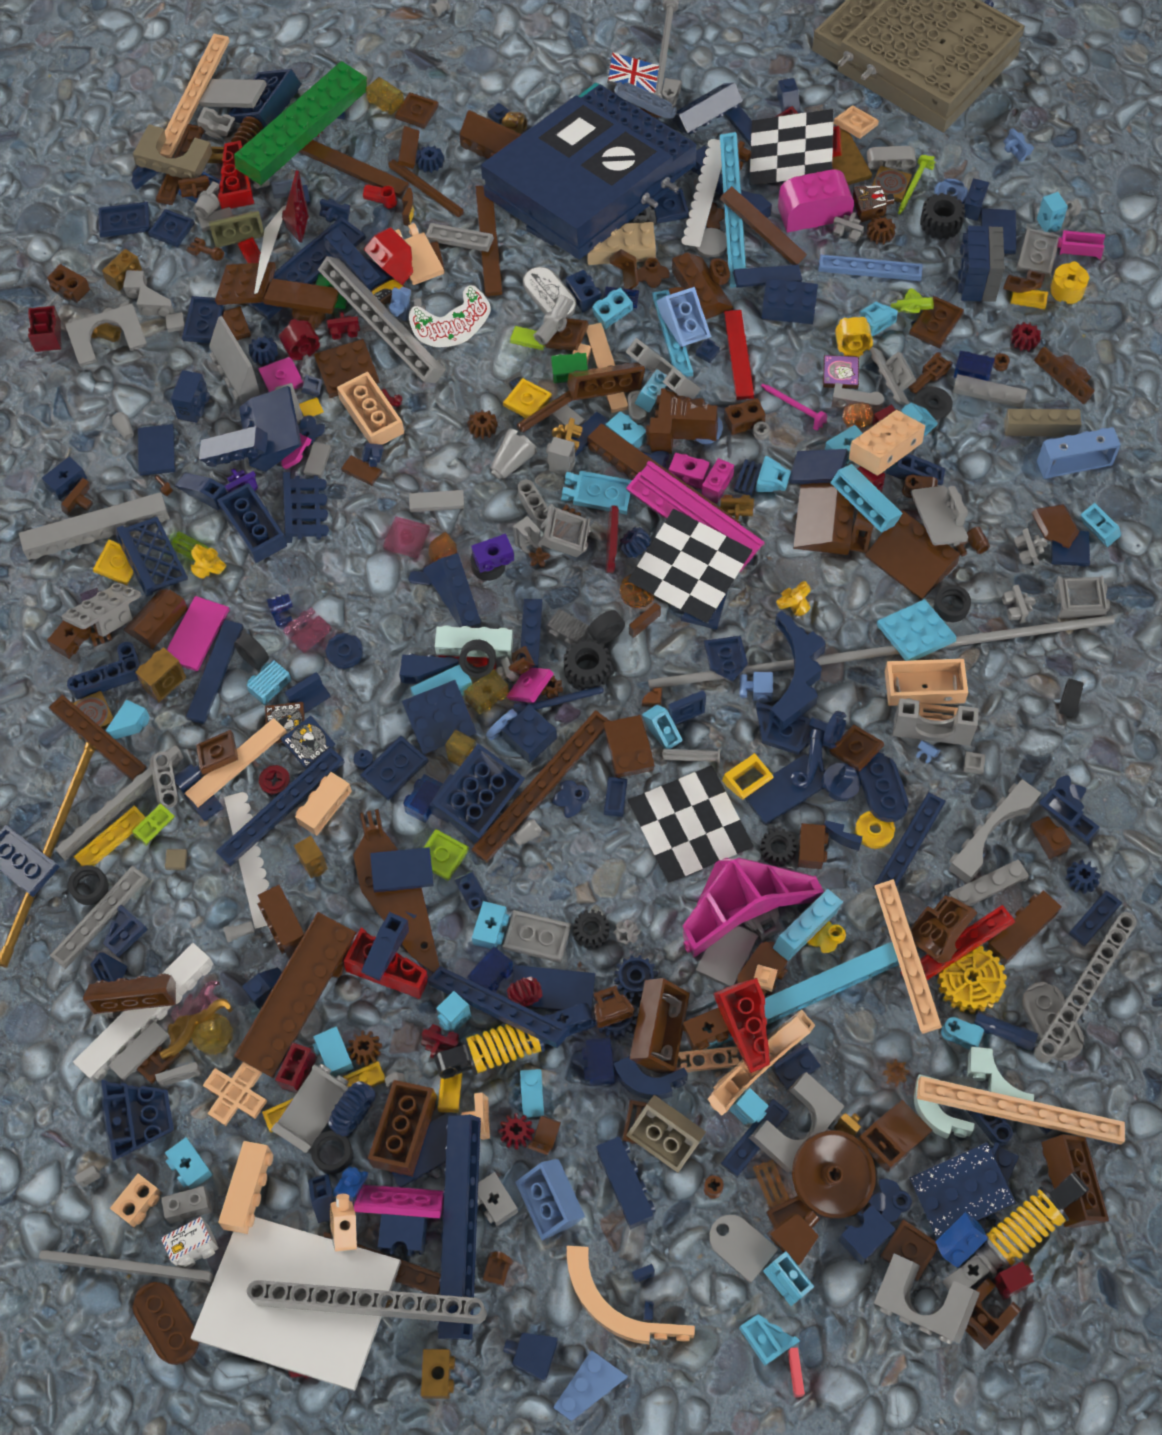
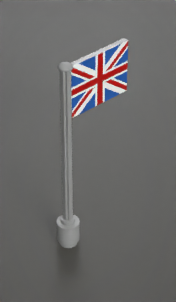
M663 0V9L666 11L659 65L612 52L607 83L616 85L618 82H621L622 85L630 83L661 98L663 97L662 87L673 12L678 10L679 0Z

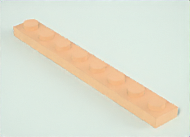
M892 879L875 885L920 1031L924 1034L940 1029L942 1025L895 881Z

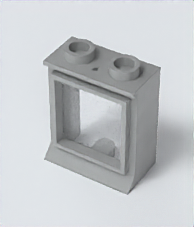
M552 504L543 511V515H546L547 519L541 525L544 535L538 540L537 544L574 557L580 556L588 547L586 540L591 531V526H589L590 518L586 519L555 508Z
M1058 576L1054 589H1059L1057 595V603H1061L1059 619L1105 616L1110 608V601L1106 599L1107 583H1104L1103 576L1062 578Z

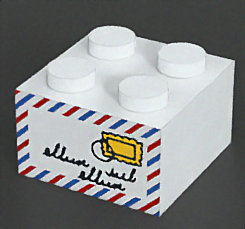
M201 1217L161 1238L171 1262L181 1268H190L195 1265V1261L201 1258L207 1259L213 1256L215 1251L219 1249L209 1225Z

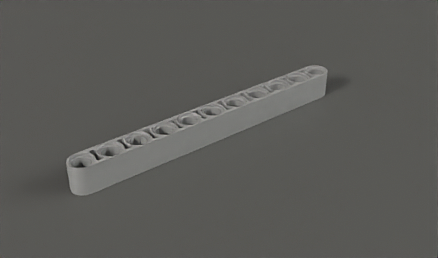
M255 1280L247 1287V1295L255 1305L265 1307L480 1324L487 1316V1311L482 1301L470 1297ZM263 1289L262 1295L255 1297L256 1291ZM285 1291L282 1298L276 1299L278 1292ZM306 1293V1297L303 1300L297 1301L299 1294ZM327 1294V1300L325 1302L320 1303L319 1298L322 1295ZM343 1297H350L346 1304H340ZM371 1298L369 1305L362 1306L364 1299ZM393 1300L391 1307L383 1308L385 1301ZM408 1302H415V1305L412 1309H405V1306ZM431 1303L437 1304L434 1311H427L428 1305ZM451 1306H459L457 1312L448 1313ZM474 1307L481 1308L480 1313L477 1315H471L470 1312Z

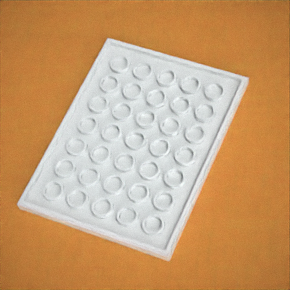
M255 1217L254 1224L249 1228L248 1234L233 1232L191 1339L355 1391L382 1316L258 1306L248 1297L247 1287L255 1280L391 1291L401 1261L359 1247L354 1250L335 1251L332 1239ZM263 1289L257 1290L255 1297L261 1296ZM285 1291L278 1292L276 1299L282 1298ZM306 1293L299 1294L297 1301L303 1300L306 1297ZM322 1295L319 1298V1302H325L328 1298V1295ZM343 1297L340 1304H346L350 1297ZM371 1298L364 1299L362 1306L369 1305Z

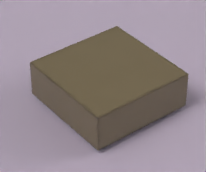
M167 849L165 869L186 870L187 850Z

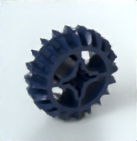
M362 1081L352 1084L343 1093V1096L339 1099L329 1117L328 1125L333 1132L343 1137L356 1130L369 1113L372 1103L375 1101V1090Z

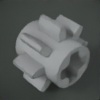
M626 919L624 923L619 921L616 925L617 929L614 931L618 939L617 941L625 943L626 946L630 941L635 943L640 933L636 925L637 923L629 921V919Z

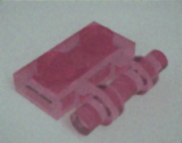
M312 607L307 611L301 612L295 621H290L287 627L282 630L286 636L292 632L295 634L291 637V641L303 653L332 631L331 626L319 615L314 620L311 618L316 613ZM306 622L307 625L300 630L298 627Z

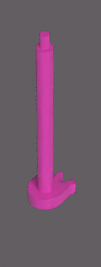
M765 384L761 385L765 391L814 418L813 429L816 431L823 427V423H827V414L820 411L816 413L773 387Z

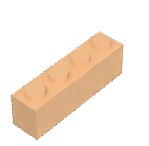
M243 1141L218 1221L223 1230L248 1234L249 1228L253 1226L255 1220L254 1211L261 1201V1188L265 1186L267 1181V1168L271 1166L273 1161V1153L268 1145Z

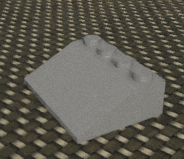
M218 317L209 345L211 350L209 356L213 363H217L218 366L216 367L219 374L225 376L226 386L232 388L233 391L231 393L235 401L239 400L241 405H243L250 398L260 395L251 363L223 317Z

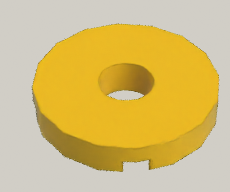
M867 811L859 817L855 833L856 835L863 836L861 844L868 848L879 849L890 844L894 837L895 825L894 822L881 821L871 811ZM874 825L878 826L880 828V832L873 833L871 832L870 827Z

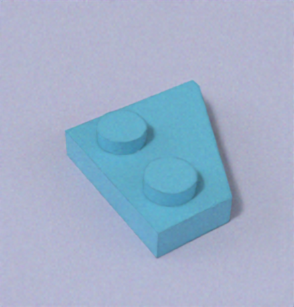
M759 1314L739 1327L764 1366L800 1342L797 1337L788 1335L782 1331V1328L769 1323L767 1319Z

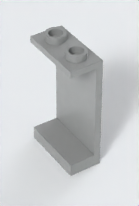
M322 1063L319 1066L313 1065L307 1079L279 1121L271 1129L305 1153L310 1151L313 1142L327 1125L335 1105L343 1096V1093L350 1087L347 1085L348 1080L340 1075L337 1078L330 1074L331 1069Z

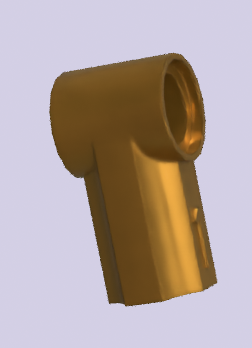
M104 323L94 329L91 338L101 337L112 342H118L121 329Z

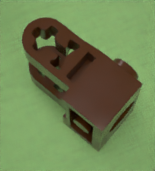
M989 1277L976 1290L980 1294L965 1329L984 1350L995 1341L1022 1310L1013 1301L998 1318L994 1319L981 1307V1302L996 1286Z

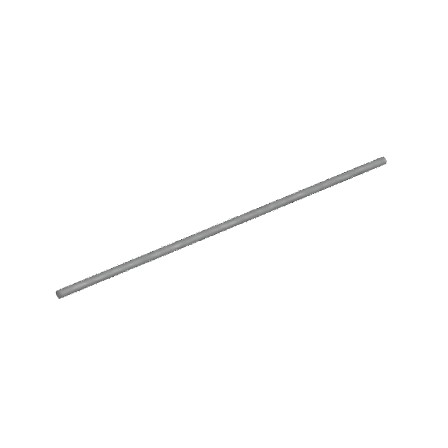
M1113 615L957 636L956 642L943 648L1114 624ZM894 646L821 655L815 661L820 665L900 653ZM794 659L746 666L737 677L741 674L753 675L754 672H775L794 669ZM713 671L649 679L648 684L649 689L725 678Z

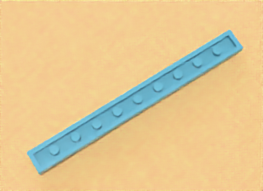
M737 133L721 134L723 193L732 186L741 194ZM724 203L728 267L730 271L729 284L730 288L736 287L733 275L734 269L746 268L743 220Z

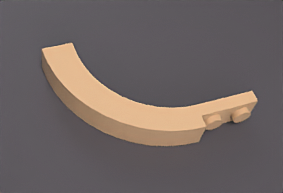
M567 1246L568 1271L576 1296L587 1313L607 1331L625 1340L641 1344H649L650 1336H654L656 1340H667V1337H676L677 1341L684 1342L694 1338L695 1326L641 1322L617 1312L603 1299L593 1282L589 1269V1248Z

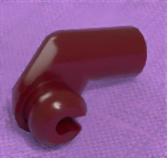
M381 389L391 406L398 407L402 404L403 398L401 395L398 394L391 397L386 389Z

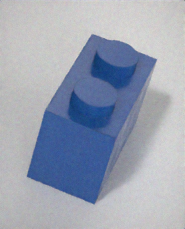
M965 1212L936 1241V1244L943 1258L959 1268L988 1237L981 1224Z

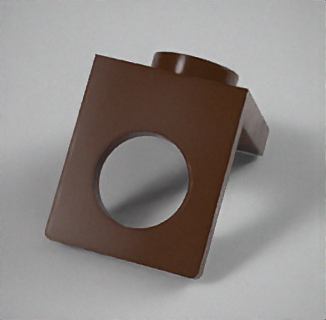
M526 646L512 653L511 659L513 664L508 666L510 671L520 675L535 666ZM524 653L526 655V658L523 657L517 661L519 654Z
M542 1115L534 1139L528 1145V1148L548 1155L554 1147L561 1122Z

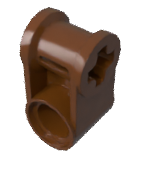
M909 475L906 477L905 485L902 487V494L907 498H912L911 490L938 487V480L935 477Z

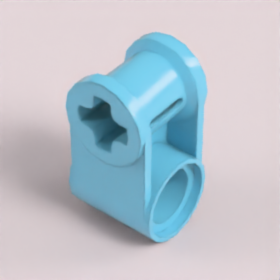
M955 1017L947 1019L941 1028V1035L945 1040L958 1044L968 1050L971 1047H979L984 1029L980 1026Z

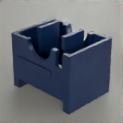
M873 1205L863 1214L861 1212L858 1213L857 1217L860 1219L859 1221L862 1226L856 1228L847 1224L844 1228L846 1231L838 1240L861 1265L895 1231V1228Z
M381 1214L378 1248L381 1252H389L391 1256H394L395 1249L398 1246L406 1245L409 1257H412V1254L415 1255V1250L419 1251V1255H424L427 1220L425 1217Z

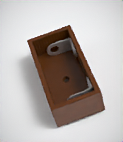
M664 978L645 980L629 1059L656 1073L676 1071L683 1034L682 1026L683 1022H685L690 996L689 992Z

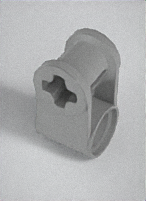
M665 78L662 89L663 99L669 101L672 104V108H674L680 95L682 81Z

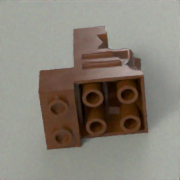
M661 388V395H657L658 410L655 411V418H651L650 425L646 426V435H648L647 446H650L651 453L664 450L672 454L674 439H707L717 441V405H705V400L702 398L691 399L685 396H677V393Z

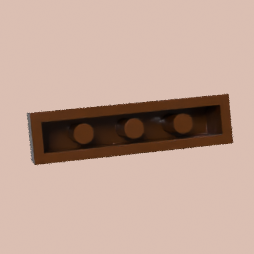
M1044 890L1039 895L1035 893L1028 901L1030 904L1026 908L1022 906L1015 913L1014 924L987 941L989 945L986 950H991L993 957L998 956L999 962L1005 966L1061 910L1062 906Z

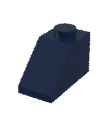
M795 79L779 80L777 97L782 112L793 106L798 114H800L799 94Z
M278 967L258 973L242 986L247 996L257 1008H260L266 1002L281 976L282 971Z
M325 1174L308 1180L311 1203L318 1224L330 1221V1203L336 1202L329 1174Z

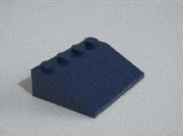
M292 69L258 72L253 80H265L267 85L254 108L232 107L227 115L234 117V122L240 124L245 117H254L261 122L264 129L290 104V100L298 93V89L302 85Z
M289 386L250 398L239 407L243 429L257 426L268 433L266 453L260 454L257 457H248L249 466L267 472L302 445Z
M478 743L431 804L457 830L476 844L522 785L525 778Z

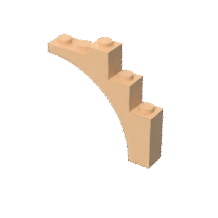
M800 1010L767 1036L769 1066L750 1073L742 1058L734 1069L719 1079L713 1087L714 1091L708 1100L711 1107L718 1111L721 1116L729 1110L733 1103L761 1074L794 1045L811 1033L815 1024L803 1010Z

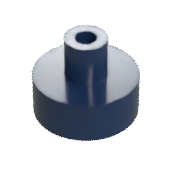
M366 749L357 751L353 757L355 766L360 770H365L374 761L371 752Z

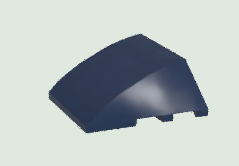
M101 1080L102 1110L107 1145L112 1162L174 1131L168 1090L146 1086L137 1087L127 1085V1083L118 1084L108 1082V1080Z

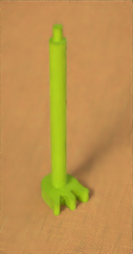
M921 155L919 157V168L898 208L899 215L904 211L924 168L934 169V156Z

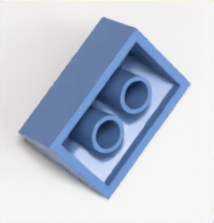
M559 1159L541 1162L515 1182L541 1240L550 1238L585 1218Z

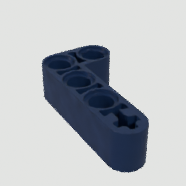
M123 642L118 646L117 652L120 661L70 677L67 681V687L72 696L76 699H83L99 691L103 692L138 680L135 672L141 663L133 644Z

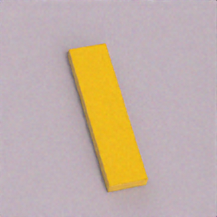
M134 805L73 857L81 866H95L132 835V831L146 817Z

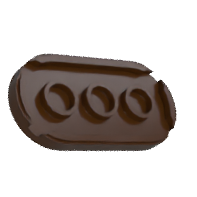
M150 1282L143 1285L135 1295L133 1313L156 1354L164 1362L172 1365H179L189 1361L195 1355L199 1342L191 1339L195 1326L176 1293L170 1286L161 1282Z

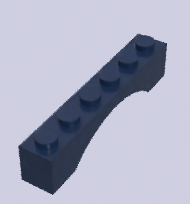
M705 145L696 151V165L691 168L699 176L703 174L701 172V167L705 165L703 159L709 157L705 154V151L708 149ZM720 172L715 192L722 196L724 194L723 178ZM741 190V195L766 218L771 216L772 204L761 194Z

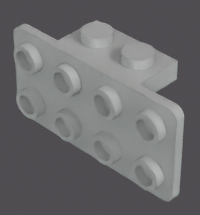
M945 486L912 490L911 496L933 545L960 543L968 540V535L963 526L965 518L968 516V510L964 506L961 494L958 493L955 486H950L948 489Z
M115 583L105 591L97 593L91 599L83 601L77 607L69 609L62 615V620L80 629H86L96 624L98 634L104 637L132 620L128 604L141 597V592L122 583Z

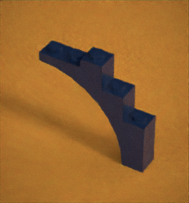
M780 611L776 614L775 625L784 634L790 645L794 658V676L785 694L770 709L769 718L783 731L817 704V692L810 686L821 678L822 669L815 660L825 653L826 643L820 635L814 632L807 635L802 627H798L794 623L790 615Z

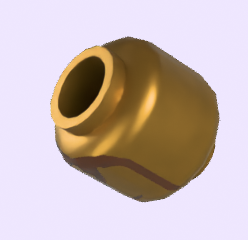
M508 112L502 119V126L519 134H522L527 129L528 121L523 113Z

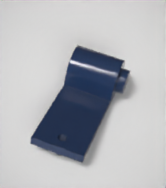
M190 764L174 775L175 784L205 822L224 809V807L214 795L200 807H197L186 796L185 792L201 780L200 776L203 775L197 765L193 767Z

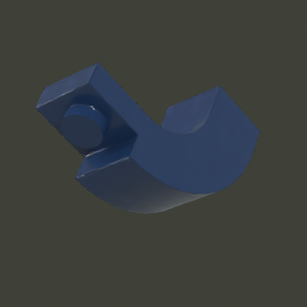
M630 1056L613 1063V1070L620 1083L630 1093L643 1099L650 1100L653 1095L661 1100L672 1097V1087L675 1089L679 1088L688 1079L685 1068H681L664 1077H649L640 1071L636 1062L629 1059Z

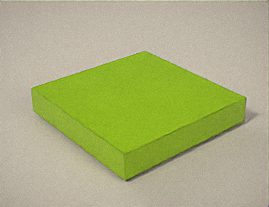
M435 829L423 847H430L432 873L447 881L451 879L470 850L465 844Z

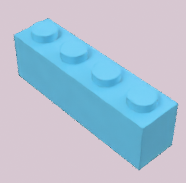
M852 464L838 470L831 481V484L881 533L895 526L903 514Z
M827 889L778 937L773 949L789 961L836 915L843 901Z

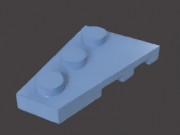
M591 1350L553 1409L572 1422L603 1396L611 1392L617 1385L625 1381L628 1376Z

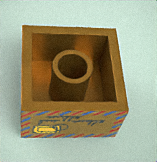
M164 647L160 651H156L152 658L140 665L135 672L143 689L158 703L186 679L179 660Z

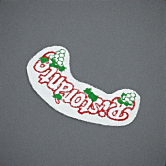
M472 285L467 286L463 291V305L453 309L447 315L437 317L421 307L414 306L409 313V322L417 339L433 347L459 345L469 340L484 324L491 311L489 301L478 288Z

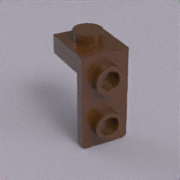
M620 249L609 260L610 264L622 269L624 290L629 292L639 284L636 257Z

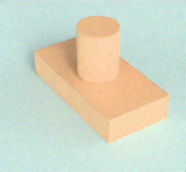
M474 1093L475 1111L462 1112L461 1115L470 1114L480 1117V1139H490L488 1097L484 1093Z

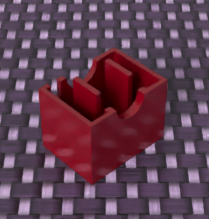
M55 306L28 308L30 321L28 337L35 352L60 350L61 320Z

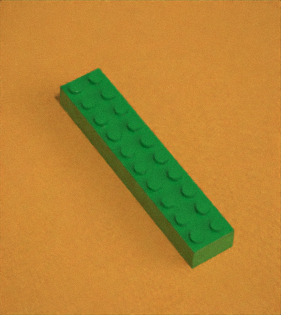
M339 62L234 154L235 168L262 185L367 92V77L346 63Z

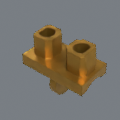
M570 417L565 427L560 424L552 429V436L575 442L576 452L579 447V441L571 439V436L579 438L583 427L574 424L575 419Z
M724 495L721 498L720 508L731 516H735V519L739 520V516H753L754 498H750V495H742L740 498Z

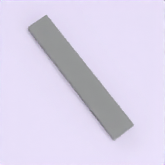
M131 866L49 956L66 969L118 913V907L120 905L124 906L148 878L134 866Z

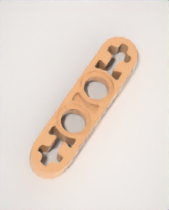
M735 1046L679 1052L678 1058L681 1062L686 1061V1057L690 1056V1067H687V1063H682L681 1067L678 1068L676 1066V1071L681 1068H685L686 1072L733 1068L740 1061L738 1058H731L732 1063H728L729 1056L727 1052H731V1057L736 1056L739 1050ZM715 1054H722L725 1057V1061L722 1064L715 1063L713 1060ZM695 1056H702L705 1062L701 1066H696L693 1063V1058Z

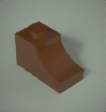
M1049 816L1030 825L1049 860L1066 853L1072 844L1062 826H1056Z

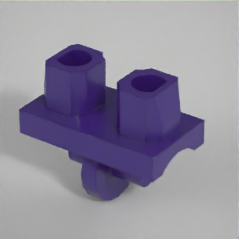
M232 469V476L227 478L229 484L225 485L227 494L248 483L254 491L258 489L254 471L245 475L244 470L237 472L235 469Z

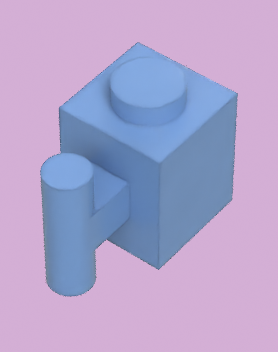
M754 672L753 681H747V675L741 674L740 697L746 698L747 691H753V701L760 703L772 701L773 672Z

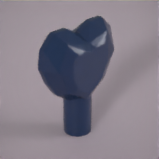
M664 450L656 451L652 454L643 452L662 467H666V461L670 457L668 452Z

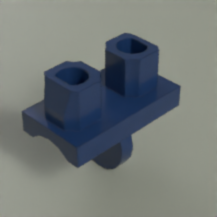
M333 199L320 200L319 216L325 217L326 221L330 223L333 220L337 221L340 217L349 222L350 205L345 203L343 205L337 204Z
M473 870L455 878V882L471 911L482 906L483 901L489 902Z

